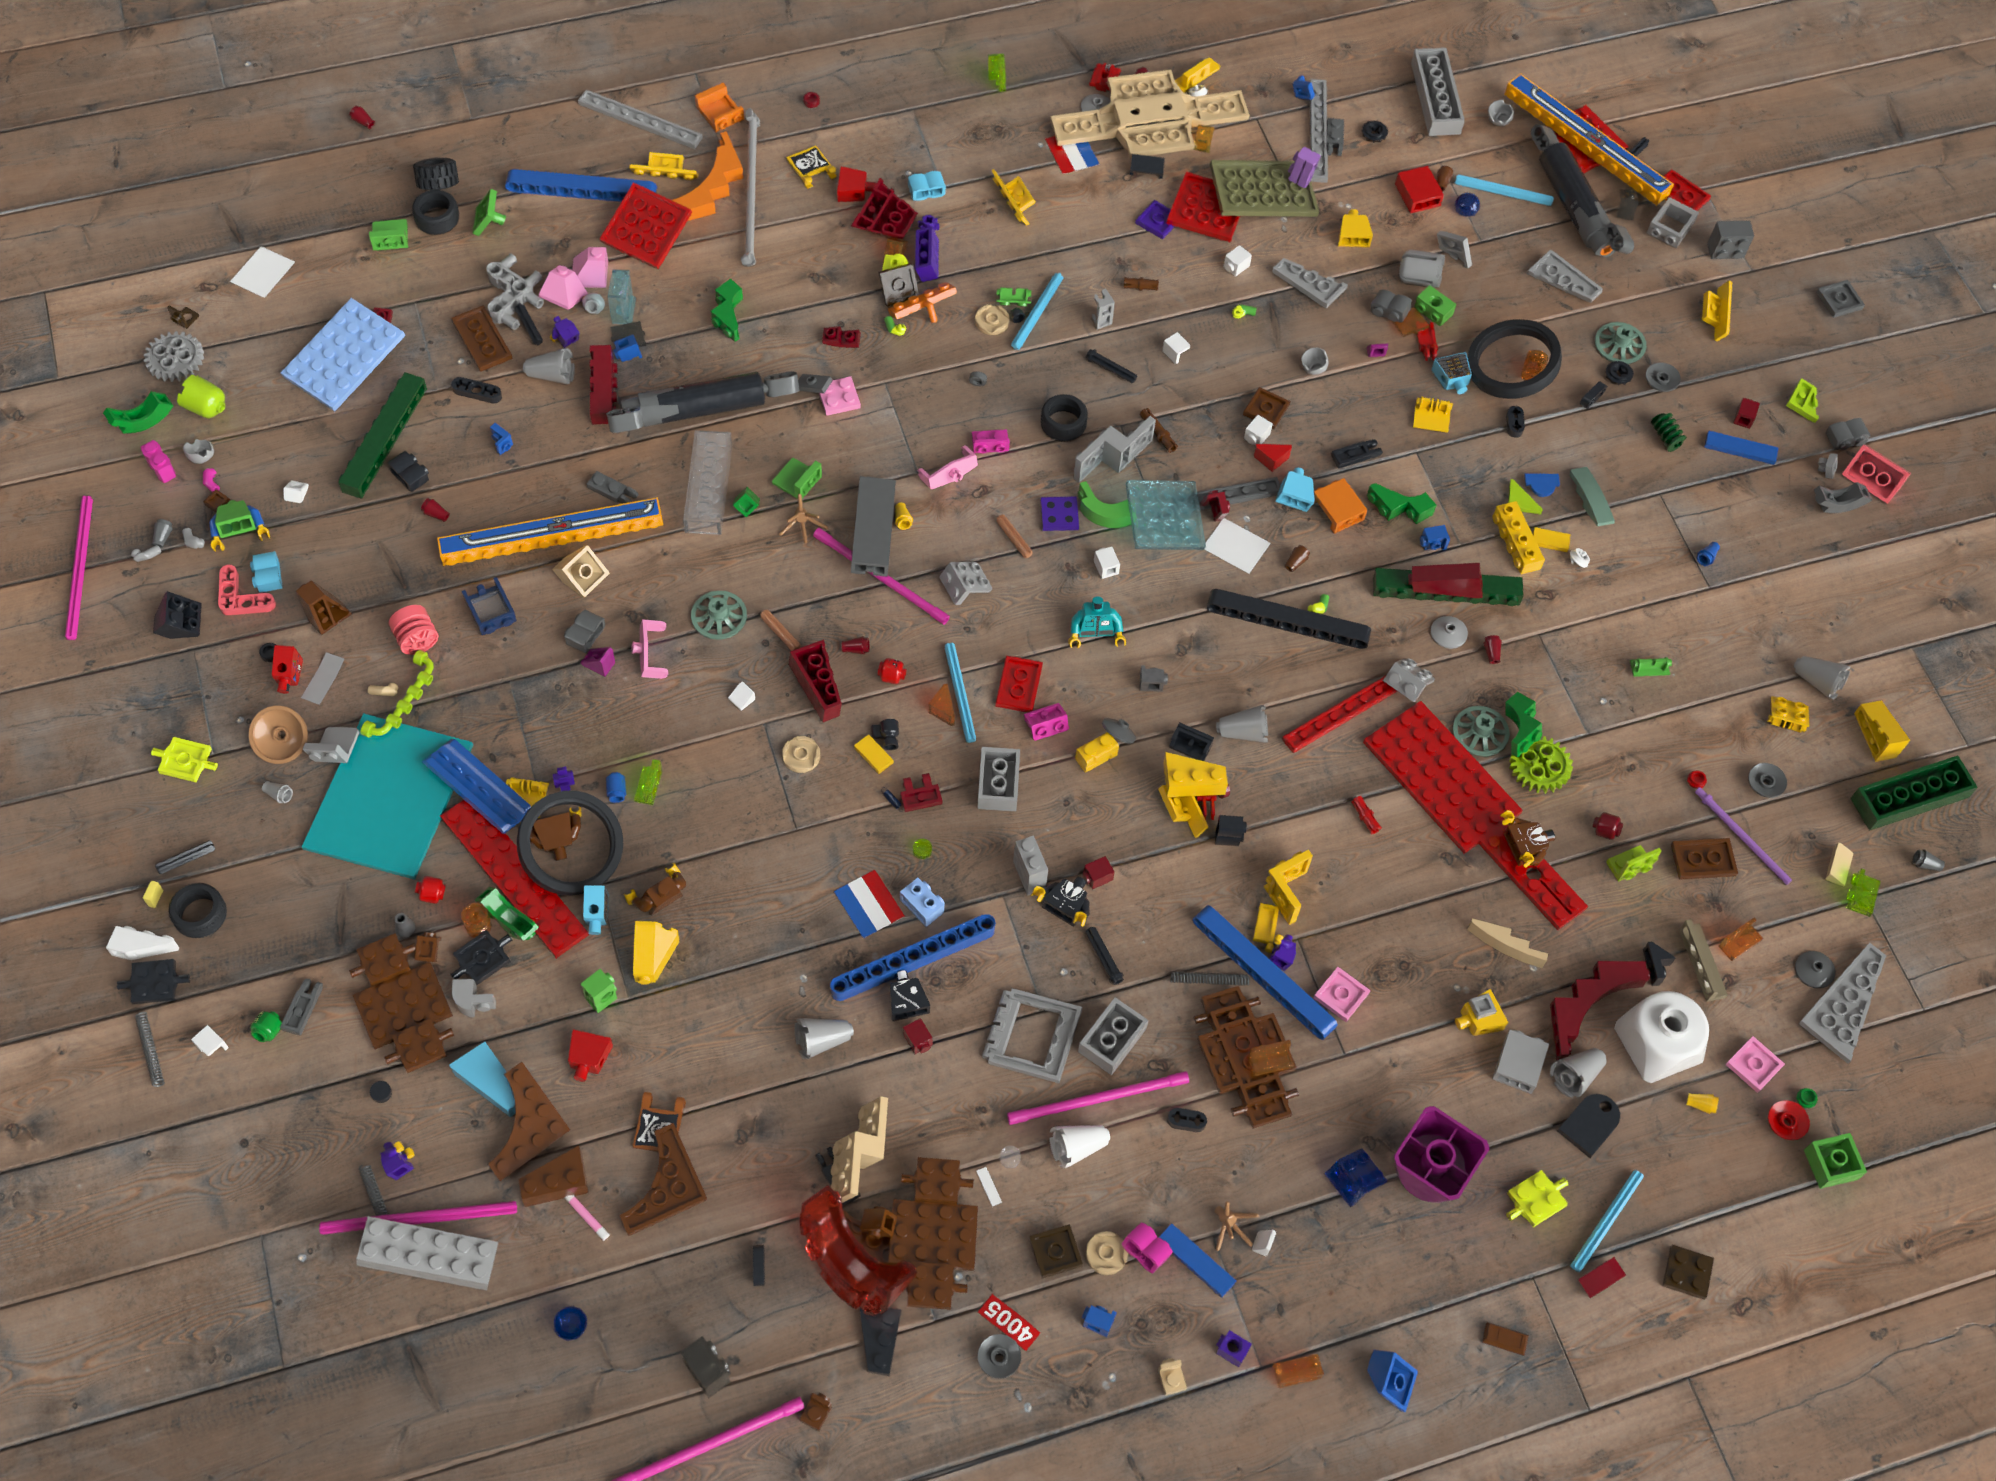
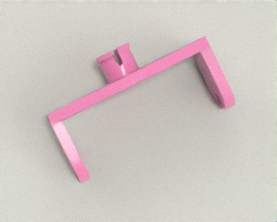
M964 445L961 447L963 449V458L949 462L932 475H929L924 469L920 468L917 470L919 472L918 475L930 489L953 481L958 482V479L961 480L964 474L978 466L976 454Z
M642 620L640 625V642H632L631 653L640 654L641 677L662 679L668 675V670L665 668L648 667L647 631H664L666 623L663 621Z

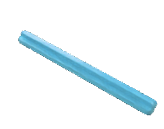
M1459 174L1455 180L1457 185L1548 206L1552 205L1554 199L1550 195Z
M1061 273L1053 275L1011 343L1014 350H1020L1063 280Z
M947 643L945 644V652L965 740L967 743L975 742V730L955 644Z
M1634 1170L1571 1263V1268L1576 1272H1581L1643 1179V1174L1638 1170Z

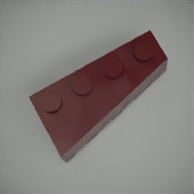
M590 345L592 359L590 360L592 425L608 424L607 412L617 410V407L614 406V402H617V392H614V388H618L617 377H615V374H618V364L614 363L611 345Z
M824 639L791 651L788 665L821 721L826 722L839 717L842 703L834 681L833 670L830 667Z

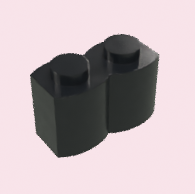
M403 451L387 462L391 473L412 493L429 481V472L424 465L420 466L417 463L418 461L412 453L409 454Z
M1219 815L1215 830V845L1239 846L1240 842L1244 841L1247 822L1243 821V816Z

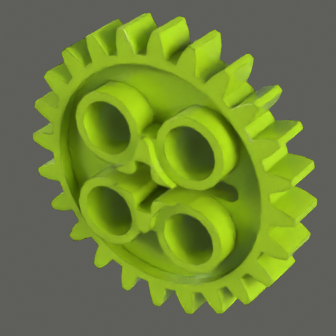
M1543 736L1542 740L1534 742L1528 751L1522 753L1518 758L1511 754L1509 769L1513 770L1512 776H1517L1516 782L1522 781V787L1528 785L1529 791L1536 788V793H1539L1540 789H1543L1545 794L1548 789L1554 792L1556 787L1561 789L1562 785H1566L1568 779H1570L1573 766H1571L1573 760L1569 759L1570 753H1564L1566 747L1560 748V742L1554 744L1553 738L1546 741V736Z

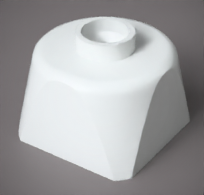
M1662 991L1650 995L1618 1019L1614 1028L1642 1079L1649 1083L1703 1063L1709 1037L1708 1021L1700 1006L1691 998L1681 993Z

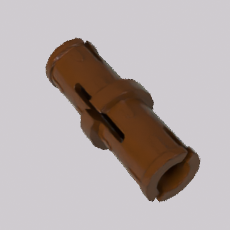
M1124 277V288L1139 289V291L1143 289L1158 291L1159 280L1143 279V277H1140V279Z

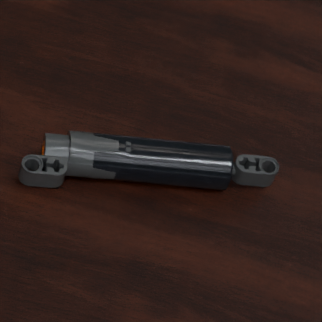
M1540 124L1533 126L1531 136L1538 149L1543 151L1539 162L1585 246L1592 248L1595 255L1606 258L1616 251L1630 254L1634 249L1633 239L1625 227L1611 223L1568 145L1559 143L1551 128Z
M756 371L638 393V397L621 400L622 409L607 412L609 430L612 433L639 429L643 425L647 427L764 405V393L768 397H777L800 391L797 372L789 371L764 377V382H762L760 373Z

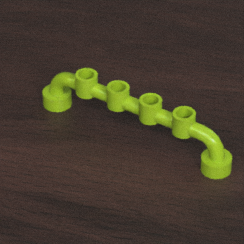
M418 650L415 653L413 663L419 666L425 664L426 668L418 674L414 685L409 686L403 700L398 701L395 711L388 715L384 726L376 728L375 723L367 720L361 727V735L368 738L372 735L381 736L390 731L392 727L396 729L400 727L402 723L401 714H409L413 706L410 703L412 699L419 700L423 694V690L420 688L423 684L429 686L432 683L433 675L431 673L434 669V664L428 658L427 652Z

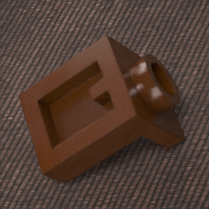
M424 932V935L417 936L415 960L437 962L438 945L442 937H437L435 932Z
M812 1393L810 1401L799 1419L800 1422L820 1431L832 1409V1403L829 1402L830 1398L822 1393H818V1395Z

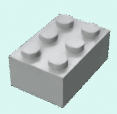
M982 747L978 809L1016 812L1020 749Z
M1114 998L1080 1042L1078 1052L1112 1075L1145 1032L1149 1020L1117 998Z

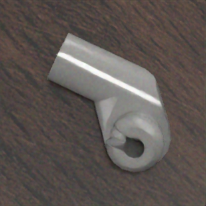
M190 528L182 530L184 543L187 547L194 549L204 547L205 541L202 538L193 536Z
M158 545L143 552L140 549H135L131 552V556L134 561L141 562L161 554V549Z

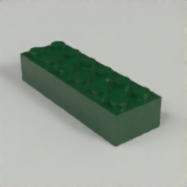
M1957 755L1860 787L1850 799L1870 831L1967 799L1978 787Z

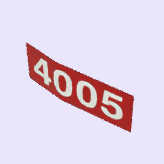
M993 1294L978 1311L980 1315L999 1330L1014 1339L1025 1351L1028 1350L1040 1334L1028 1321Z

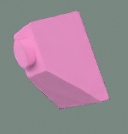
M588 247L573 258L572 271L576 273L585 288H606L608 270L606 247Z
M559 265L550 271L539 293V297L569 310L588 293L574 271Z

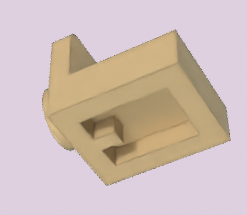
M1174 1358L1162 1361V1364L1159 1365L1158 1373L1165 1396L1187 1389L1181 1370V1360L1175 1361Z

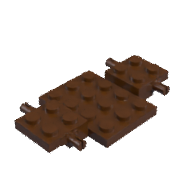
M396 933L356 949L360 957L361 966L353 968L349 972L352 978L364 973L372 987L353 994V998L374 1049L376 1050L392 1042L395 1043L396 1052L384 1056L387 1065L400 1060L406 1072L410 1073L446 1057L443 1040L454 1036L451 1028L439 1033L434 1024L452 1017L453 1014L431 962L412 970L410 969L407 954L416 951V943L414 942L403 947L399 943Z
M1239 986L1201 997L1204 1013L1194 1016L1195 1024L1208 1021L1213 1032L1200 1035L1197 1040L1219 1094L1238 1089L1242 1105L1231 1108L1232 1116L1235 1117L1245 1113L1253 1129L1291 1117L1292 1112L1288 1105V1099L1298 1097L1299 1092L1297 1088L1285 1091L1279 1076L1296 1071L1297 1067L1275 1014L1271 1013L1255 1018L1250 1007L1261 1005V1001L1258 996L1247 1000Z
M918 1157L917 1169L914 1175L901 1174V1183H913L915 1196L914 1201L893 1199L892 1213L897 1216L893 1237H890L888 1265L910 1266L907 1280L894 1278L893 1288H906L908 1295L907 1307L951 1310L954 1292L967 1293L968 1284L955 1283L953 1269L974 1271L978 1206L957 1204L960 1187L973 1188L974 1179L961 1178L959 1172L960 1160Z

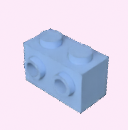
M916 878L900 891V901L925 927L944 913L943 899L939 895L935 896L925 881L922 882L919 878Z

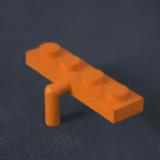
M941 283L937 288L925 290L921 295L912 296L905 302L894 304L893 307L888 309L889 315L899 319L926 307L931 323L937 322L933 303L956 294V288L949 283Z

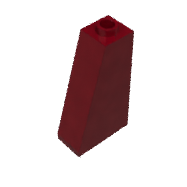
M1480 563L1412 566V573L1408 575L1409 585L1413 586V592L1483 598Z

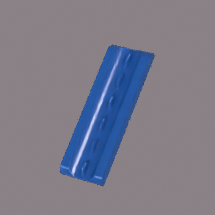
M451 739L436 752L422 760L424 765L503 834L521 822L526 812L531 808L529 803L455 739Z

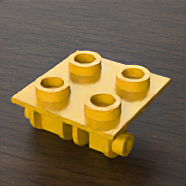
M1423 396L1416 398L1413 427L1448 433L1450 411L1452 410L1453 403L1443 400L1439 402V399L1434 401V398L1430 400V398H1424Z
M1771 696V715L1768 716L1767 722L1779 727L1782 723V728L1788 722L1787 729L1790 730L1791 728V730L1800 733L1802 731L1805 732L1807 727L1810 726L1809 707L1802 702H1793L1783 697Z
M514 777L506 781V784L529 803L531 807L540 799L546 797L549 783Z

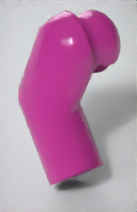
M207 468L203 471V485L212 493L216 489L219 491L220 487L213 481V478L216 477L215 474H217L216 470Z

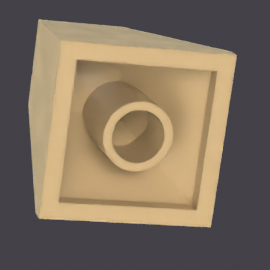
M588 545L566 556L552 569L566 586L583 598L610 574Z

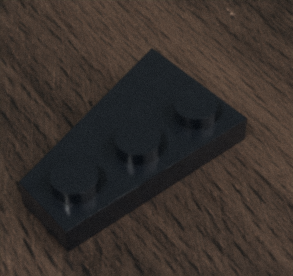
M859 1303L868 1373L890 1376L901 1310Z

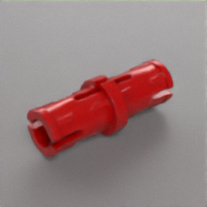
M1362 796L1354 798L1351 803L1357 810L1359 819L1365 823L1371 834L1379 832L1382 827L1375 819L1372 809H1369Z

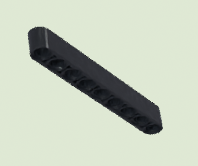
M1221 589L1211 590L1207 603V610L1215 614L1358 649H1365L1369 644L1371 628L1364 624Z

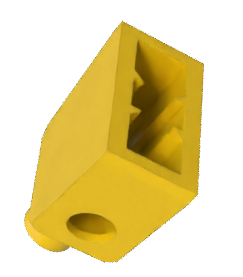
M1356 209L1350 210L1348 214L1343 215L1338 246L1370 247L1373 234L1368 217L1366 215H1359Z
M1491 989L1479 996L1489 993L1497 1012L1477 1020L1469 1002H1467L1461 1009L1462 1016L1455 1019V1024L1459 1030L1468 1027L1473 1036H1478L1505 1029L1508 1021Z

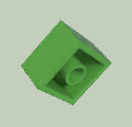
M1851 1133L1813 1141L1804 1149L1820 1189L1859 1180L1867 1173Z

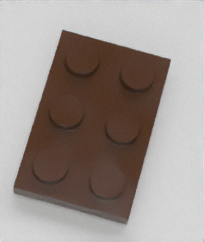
M1730 838L1673 841L1671 843L1679 880L1734 877L1738 874Z

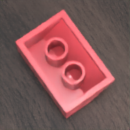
M1864 444L1842 475L1854 483L1858 482L1865 485L1868 492L1888 504L1911 473Z

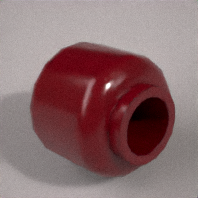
M1603 812L1600 817H1595L1592 827L1595 828L1597 836L1613 840L1615 837L1620 836L1623 823L1619 816Z

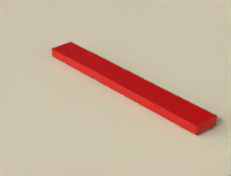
M1384 676L1284 735L1282 740L1292 753H1295L1398 691L1383 681L1386 677Z

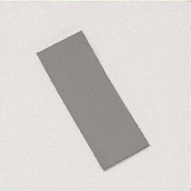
M326 652L317 672L301 698L320 705L335 680L344 658Z

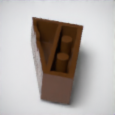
M312 580L301 585L296 590L308 621L321 635L352 614L338 598Z

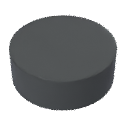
M978 371L970 373L969 382L975 386H984L987 382V375Z

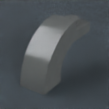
M1858 482L1840 490H1829L1822 486L1813 489L1816 494L1815 499L1825 513L1847 512L1872 501L1867 487Z

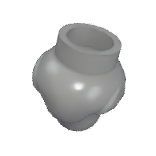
M589 293L582 299L583 307L589 313L598 314L605 307V301L600 294Z

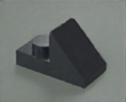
M1650 941L1643 948L1647 968L1650 971L1652 986H1660L1666 978L1664 966H1670L1676 958Z

